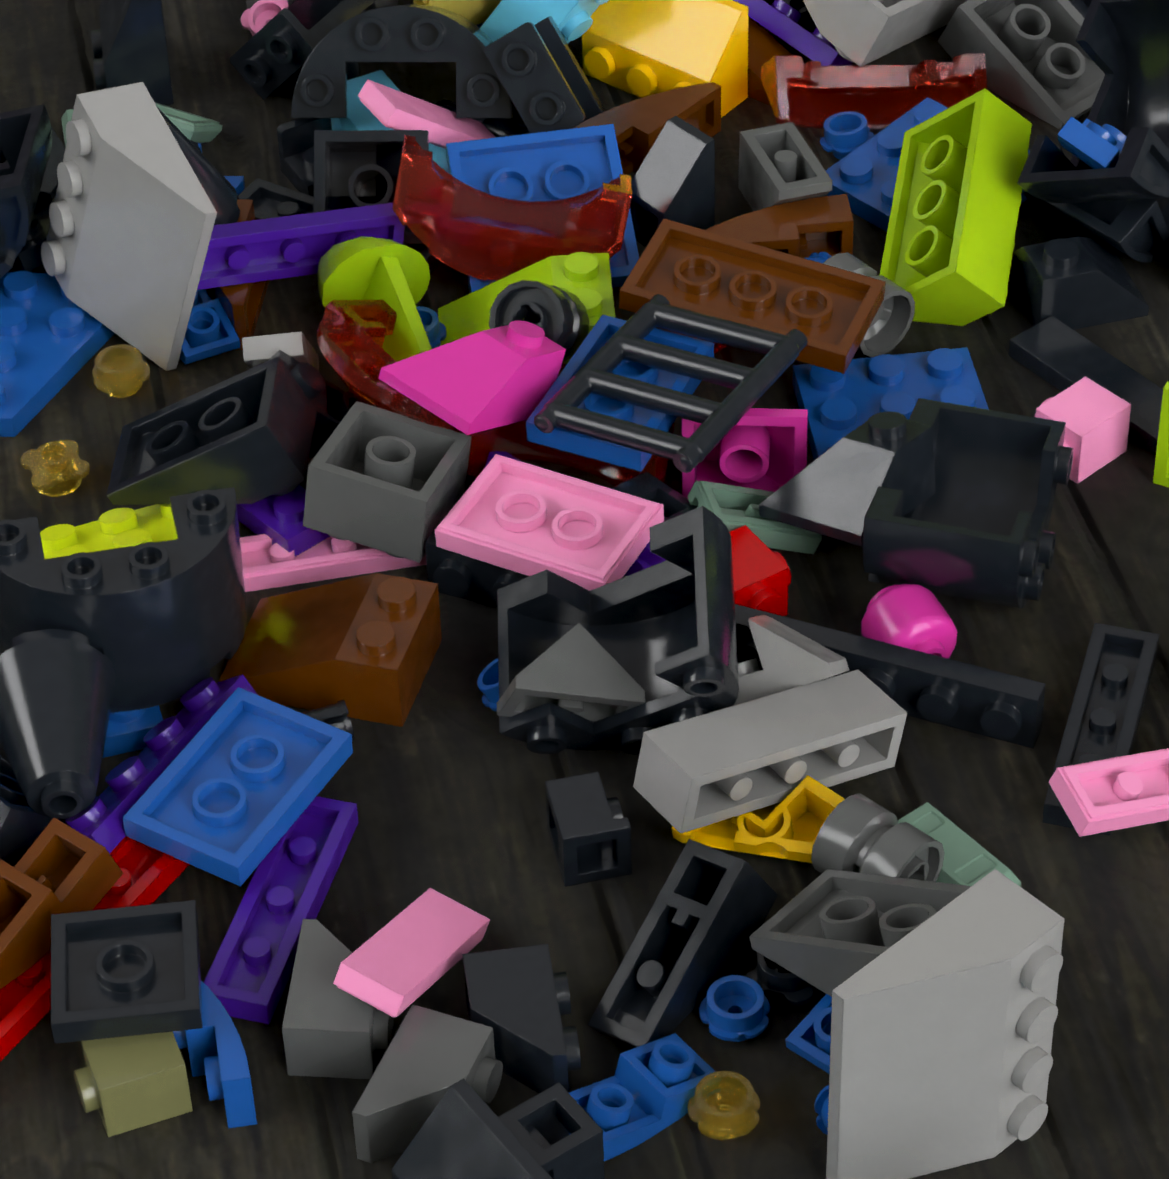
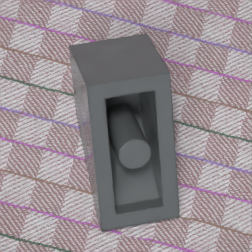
M793 122L740 131L738 188L753 211L778 204L823 197L832 191V179Z
M317 919L302 920L282 1024L288 1075L371 1079L376 1070L379 1050H387L393 1039L394 1018L333 984L340 963L352 952Z
M412 1004L352 1111L357 1159L373 1163L404 1152L449 1087L463 1078L485 1103H491L498 1091L503 1071L502 1062L495 1059L493 1027Z

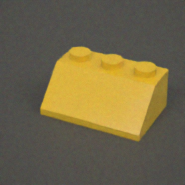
M609 0L599 5L590 16L593 19V23L582 35V60L585 75L640 98L680 87L714 82L721 86V118L748 98V6L733 0Z

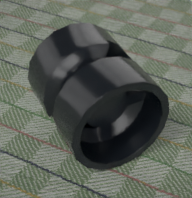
M522 280L508 285L497 295L490 309L489 326L490 329L509 325L510 322L517 320L533 323L544 330L545 337L566 349L563 358L564 362L572 358L587 337L590 321L586 307L577 295L557 286L538 281Z

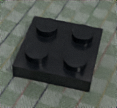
M195 900L51 914V1028L55 1044L203 1028L199 924Z

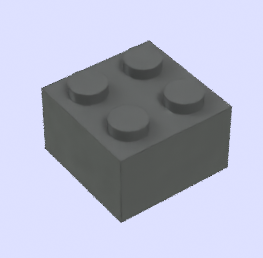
M356 401L308 465L303 526L326 533L336 539L349 540L384 551L393 557L406 558L420 563L426 554L425 542L465 493L472 436Z

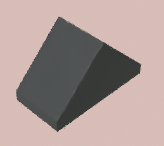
M578 623L515 676L496 703L497 716L512 717L551 702L595 722L644 704L645 690Z

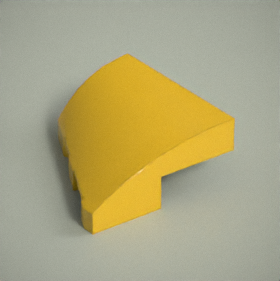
M807 775L780 803L681 834L674 827L671 829L673 838L685 844L691 839L711 848L812 863V849L820 828L829 814L845 799Z

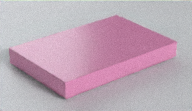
M495 454L435 529L436 547L527 576L549 570L591 591L623 578L649 543L650 527L664 522V507L660 503Z

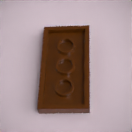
M663 219L620 289L619 308L636 313L654 295L660 294L668 299L671 306L786 335L790 330L797 329L805 334L808 343L795 360L844 374L884 300L886 281Z

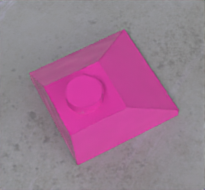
M517 320L510 322L509 325L483 330L384 366L380 370L378 379L464 434L470 435L528 420L558 378L566 349L545 337V332L541 327L530 322Z
M750 408L702 462L698 463L691 472H682V495L688 499L687 496L696 480L773 492L778 490L807 467L808 409ZM682 419V436L689 438L701 423Z

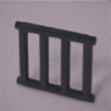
M656 294L647 303L643 304L544 405L543 409L534 417V424L543 433H551L555 428H560L673 460L678 470L689 473L698 463L706 458L795 361L799 353L807 346L808 340L805 334L797 329H792L784 335L671 306L666 297ZM655 327L765 356L754 368L647 341L644 338ZM623 360L734 390L720 403L616 375L611 372ZM590 394H595L701 423V425L687 438L578 408V406Z

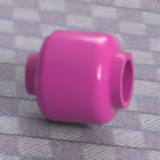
M895 584L882 589L870 600L861 621L862 637L948 659L957 643V628L932 591L919 584Z

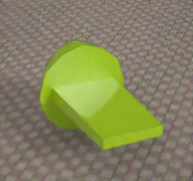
M361 236L333 245L320 258L317 275L319 294L323 306L333 321L361 328L380 369L432 349L416 308V304L424 296L430 282L429 264L421 253L390 239ZM389 386L397 405H410L411 399Z

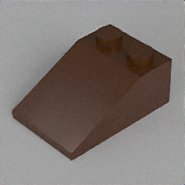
M373 573L262 598L246 626L239 649L233 658L229 659L218 682L243 674L259 696L284 706L313 710L345 700L349 712L347 716L350 718L403 727L442 641L438 583Z

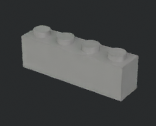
M857 669L643 732L633 787L680 834L780 803L807 775L828 788L895 767L907 712Z

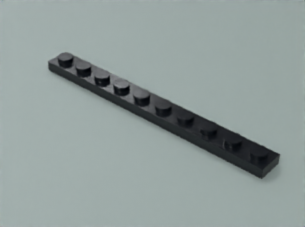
M437 527L434 528L425 542L428 582L438 583L439 593L498 608L497 590L529 577L436 547L435 529ZM735 604L738 663L757 658L760 670H763L748 619L767 615L846 658L849 668L847 672L860 670L907 712V716L1034 749L1042 729L1045 683Z

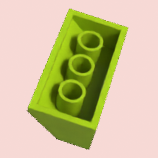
M985 88L904 132L880 275L890 279L912 294L915 301V314L912 321L964 326L1005 306L1012 254L1015 247L1019 207L1022 201V187L1017 182L1028 158L1032 123Z

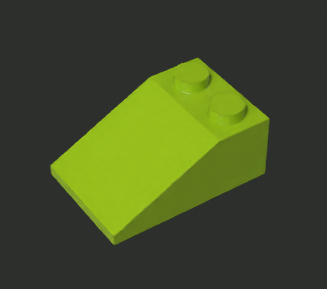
M576 252L570 255L549 256L438 308L439 322L444 324L447 332L446 338L440 341V346L490 329V309L497 295L508 285L522 280L538 281L557 286L577 295L586 307L590 321L589 334L602 314L615 318L609 253L591 254L588 252ZM570 360L562 362L559 375Z

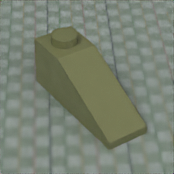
M173 1031L81 1041L86 1067L74 1070L78 1093L85 1113L94 1110L99 1111L108 1137L193 1111L186 1066Z

